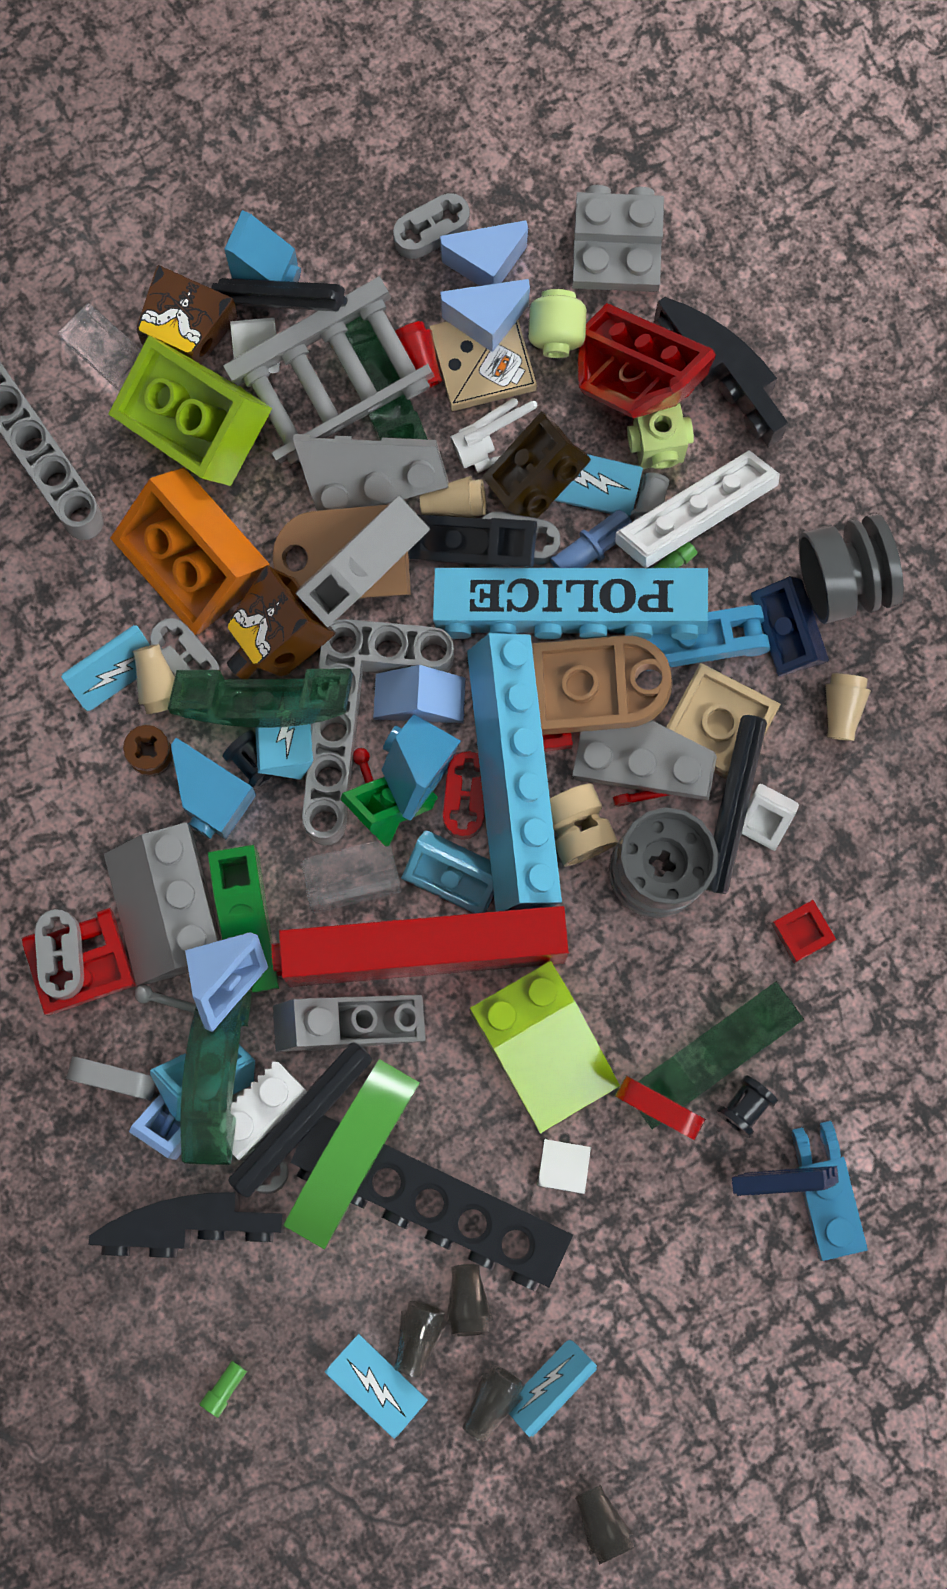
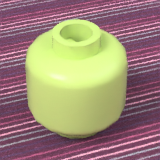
M564 289L543 291L541 297L534 300L530 306L529 341L535 347L542 349L545 357H568L570 350L581 347L585 341L586 306L581 300L576 299V294L572 291Z

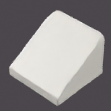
M275 318L230 321L234 359L277 335ZM280 362L270 367L268 371L270 373L279 372Z
M758 784L748 804L742 834L775 851L793 820L799 804L763 784Z
M544 1139L537 1186L585 1194L591 1147Z

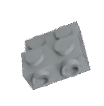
M592 185L587 187L585 192H577L572 289L659 292L664 196L654 195V190L648 187L632 188L628 194H611V189L607 186Z

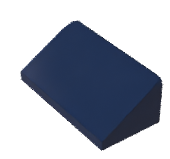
M789 576L751 592L754 605L762 607L764 622L761 623L764 634L768 635L771 648L770 653L778 676L805 670L829 661L805 586L801 579Z

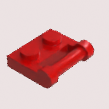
M111 907L98 911L97 917L79 923L82 941L103 934L106 945L83 953L84 982L80 992L73 998L66 1000L55 999L41 989L37 973L35 933L22 937L23 948L44 1015L50 1016L136 986ZM70 927L46 934V936L55 939L56 949L62 948L61 937L69 933ZM63 960L57 961L58 972L56 975L50 976L49 979L51 983L58 985L59 991L65 989L66 981L73 980V973H68L64 970Z

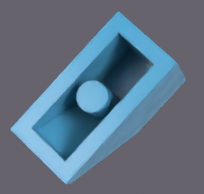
M242 210L224 248L231 278L299 282L301 267H298L295 248L252 214Z
M415 714L412 715L403 728L396 725L388 735L383 745V750L389 753L381 769L402 816L410 821L447 773L449 763L461 740Z
M175 738L171 744L182 806L188 816L192 818L188 825L209 839L216 833L226 840L256 797V793L252 786L178 738Z

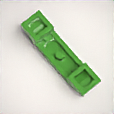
M378 1060L333 1134L283 1226L322 1249H326L346 1214L351 1201L395 1124L401 1118L420 1082L384 1061Z

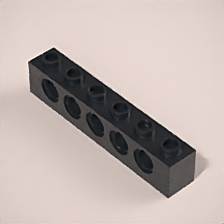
M324 1115L300 1141L290 1162L300 1167L296 1175L297 1177L305 1181L308 1180L340 1122ZM386 1144L383 1145L351 1201L352 1204L363 1209L368 1201L385 1208L382 1218L404 1229L408 1228L411 1221L428 1229L424 1238L443 1248L450 1250L453 1242L470 1249L471 1251L467 1259L493 1271L496 1263H499L514 1271L510 1280L535 1292L539 1284L550 1288L573 1237V1234ZM383 1169L395 1170L401 1180L399 1190L390 1197L381 1196L374 1188V1178ZM426 1189L438 1191L444 1201L442 1211L437 1216L431 1218L421 1215L416 1207L418 1195ZM471 1209L480 1211L485 1216L487 1222L484 1233L476 1238L464 1236L458 1225L460 1216L465 1211ZM513 1230L522 1231L529 1240L527 1253L517 1259L506 1256L502 1250L503 1237Z

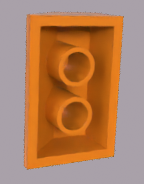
M185 467L149 478L110 537L194 635L203 632L242 600L266 565L270 566L268 561Z

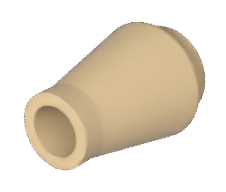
M468 476L449 482L448 488L420 495L422 515L476 518V516L486 515V494L482 479L472 480V477Z
M154 644L134 650L138 703L140 705L144 704L146 714L162 712L181 705L179 694L182 693V690L161 652L160 645Z
M831 674L830 684H825L828 718L827 738L854 741L856 729L871 690L866 689L868 678L849 674Z

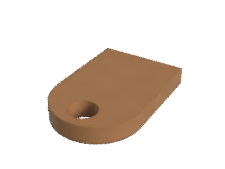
M388 505L311 511L294 517L282 528L276 538L273 549L274 569L294 577L298 584L302 586ZM301 546L307 552L308 560L303 569L294 572L288 567L286 556L291 548ZM408 552L359 599L411 595Z
M612 636L532 643L542 735L637 727L657 717L669 701L672 692V675L668 660L655 644L637 636ZM645 670H655L662 676V681L656 688L645 690L636 684L638 675Z

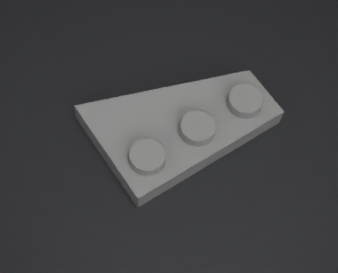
M294 434L293 442L316 511L378 506L391 503L399 495L406 499L449 487L448 477L436 440L382 438L380 441L352 440V436H335L334 439L310 438V434Z
M651 720L637 727L581 732L572 776L575 780L709 801L717 756L712 750Z

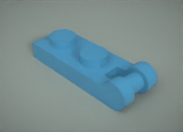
M748 605L708 612L707 634H698L696 639L678 640L672 638L671 634H652V638L646 639L663 652L670 668L743 655L754 657L766 654L771 650L768 635L763 634L761 628L764 616L760 605ZM732 627H742L745 636L734 638Z

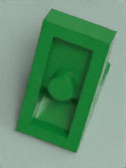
M385 777L343 792L340 800L386 847L390 845L399 823L408 820L402 816ZM434 792L430 794L415 816L432 810L438 798Z

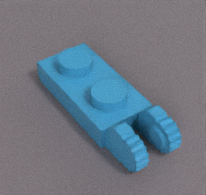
M832 1121L820 1123V1137L824 1144L827 1161L812 1164L809 1138L804 1128L792 1129V1139L799 1164L797 1168L837 1166L839 1183H836V1186L822 1191L802 1192L820 1261L868 1251L845 1158L841 1157L840 1146Z

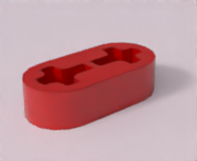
M471 751L455 755L450 761L447 770L443 822L446 831L452 837L460 840L470 839L480 832L485 814L481 776L473 777L471 791L469 792L462 791V776L455 774L456 770H463L467 762L473 763L474 771L480 772L479 755ZM461 799L470 800L469 814L477 817L476 822H468L467 829H459L457 821L450 819L451 814L459 813Z
M627 1075L615 1095L620 1100L693 1140L696 1139L706 1120Z

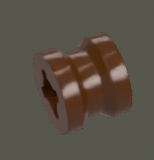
M138 726L131 730L124 740V756L133 769L141 775L150 777L160 775L172 763L171 743L162 730L155 726ZM154 741H156L154 745H146V743H153Z

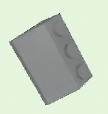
M186 822L141 834L104 854L137 987L189 973L185 950L221 940L195 835Z

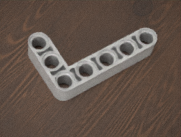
M0 362V410L8 404L18 405L12 414L0 416V435L66 531L73 538L79 540H89L96 537L104 525V516L94 496ZM32 438L42 439L36 449L32 451L23 450V446L28 440ZM55 473L66 474L61 484L57 486L46 485L51 475ZM81 507L91 509L89 516L85 520L79 522L70 520L72 513L76 509Z
M351 619L335 620L330 625L336 634L321 646L311 733L313 762L307 770L302 813L305 830L310 839L315 843L332 845L342 838L346 830L348 807L340 798L342 793L350 790L353 753L355 750L363 671L382 673L422 665L448 673L454 662V646L450 635L443 629ZM341 636H348L353 638L356 644L351 651L340 653L332 648L333 642ZM392 640L397 642L401 649L393 657H384L377 652V647L384 641ZM436 644L443 647L446 655L438 661L426 660L421 654L424 648L429 645ZM342 679L351 684L350 691L342 697H334L327 693L328 686L335 680ZM338 723L346 727L347 731L342 739L331 742L322 737L326 726ZM334 767L342 773L341 779L337 784L326 787L317 782L318 774L323 769ZM325 811L333 813L337 817V821L331 830L320 832L312 827L313 819L317 814Z

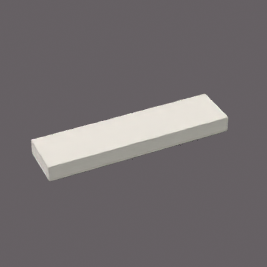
M748 450L617 531L615 543L646 569L778 486L780 474Z

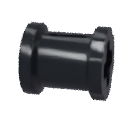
M249 730L239 736L222 755L227 763L233 762L249 779L248 784L253 787L254 791L274 777V775L258 773L256 765V733L253 730Z
M746 1075L741 1080L743 1086L726 1107L720 1106L716 1113L740 1134L750 1138L754 1133L753 1125L768 1106H775L778 1099L760 1082Z

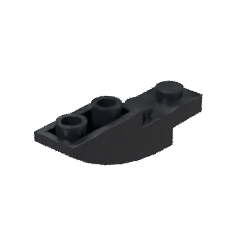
M667 297L657 302L654 324L710 347L716 354L708 375L700 382L703 388L719 379L718 386L722 395L729 403L733 404L735 402L745 415L743 417L745 426L754 438L758 439L761 437L767 447L781 440L788 422L769 397L772 395L777 377L765 362L743 340L710 316Z
M238 1192L186 1195L144 1206L107 1223L89 1235L88 1245L102 1246L101 1255L130 1256V1247L149 1248V1257L177 1258L178 1249L190 1248L191 1230H198L197 1239L226 1240V1231L245 1232V1241L273 1242L274 1233H285V1226L283 1225L286 1221V1214L239 1212L240 1194Z

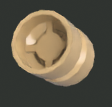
M583 784L550 798L553 829L558 835L555 840V846L564 867L591 859L618 844L609 820L600 818L598 815L602 809V804L593 784ZM581 825L582 828H583V831L580 832V830H579V828H578L577 826Z

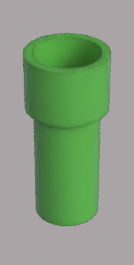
M687 542L665 556L653 568H679L698 554L697 550L690 542Z
M231 1361L213 1389L208 1390L199 1405L219 1418L228 1405V1399L247 1371L234 1361Z

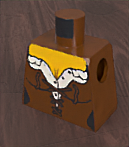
M158 265L137 324V333L142 345H144L148 336H152L202 365L230 329V321H236L238 315L233 298Z
M268 565L263 568L228 621V629L241 647L227 661V665L235 675L243 680H248L258 668L280 677L288 675L336 634L332 627H327L296 594L300 585L295 578Z

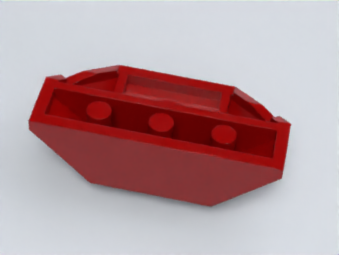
M606 303L586 323L585 341L579 347L578 354L579 388L583 394L634 419L677 406L708 375L716 354L710 347Z

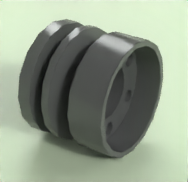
M877 513L867 515L862 519V523L857 519L848 520L844 525L843 538L837 528L832 525L804 531L800 534L798 550L803 582L812 609L821 623L825 625L852 618L856 615L858 600L869 613L877 611L881 605L891 608L902 603L904 584L900 556L889 525L882 515Z
M665 807L646 812L630 825L610 855L608 875L613 892L625 907L640 916L661 919L677 915L692 904L710 885L717 871L718 850L712 833L702 820L687 811ZM655 860L663 862L662 870L665 873L661 877L654 874L655 867L652 864Z

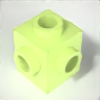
M680 403L675 407L634 418L633 426L627 427L631 453L637 452L639 466L643 469H665L673 467L678 463H683L688 444L694 442L691 418L683 417Z

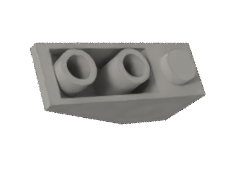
M399 495L300 586L296 594L329 627L408 552L430 528Z
M422 995L292 999L273 1005L276 1052L347 1048L353 1042L361 1047L426 1041Z

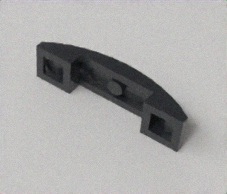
M418 515L430 530L408 551V559L533 567L537 521Z

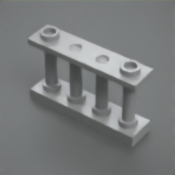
M380 276L345 295L348 298L345 307H340L339 311H317L223 365L232 382L238 386L244 382L247 387L252 386L259 400L272 407L269 418L284 443V446L272 452L276 461L283 463L288 460L290 465L300 462L293 442V436L298 434L267 378L270 376L268 369L281 361H284L286 365L291 364L323 424L305 433L310 434V438H327L403 394L409 400L430 388L428 380L435 376L429 364L418 370L415 369L384 313V310L387 308L384 302L390 300L391 296ZM360 316L363 321L368 320L400 377V380L379 392L376 391L345 335L348 331L346 324ZM321 338L324 343L329 342L361 399L360 403L340 414L336 411L306 356L309 353L307 346Z

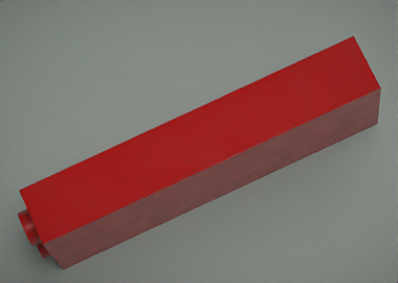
M564 906L279 930L280 943H272L273 970L277 972L278 977L282 976L289 987L542 966L549 961H552L553 965L565 964L569 954Z

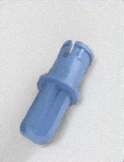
M617 510L590 531H580L579 539L556 556L550 558L553 568H584L595 559L603 560L605 557L604 552L616 544V532L632 523L629 516L625 512Z

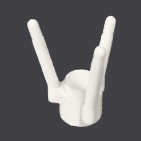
M512 398L472 425L458 430L459 433L450 436L463 468L474 465L477 473L489 469L500 457H488V453L495 451L490 434L536 409L538 406L537 402L530 401L507 413L518 404L517 399Z

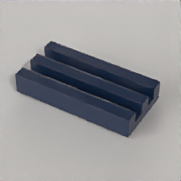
M837 1166L752 1171L732 1177L733 1194H737V1196L822 1191L839 1183Z

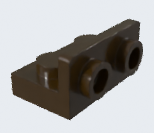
M541 411L482 478L506 509L516 515L538 519L564 489L577 478L579 473L591 461V458L568 439L550 416Z

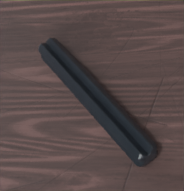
M221 278L218 283H213L211 289L233 298L236 306L337 312L340 307H345L348 298L344 296L345 288L340 284Z
M743 715L740 719L713 836L718 850L716 874L706 889L709 892L726 894L729 891L767 726L766 720L758 716Z
M355 1042L350 1043L232 1173L228 1181L236 1192L246 1198L250 1197L372 1062L370 1054Z

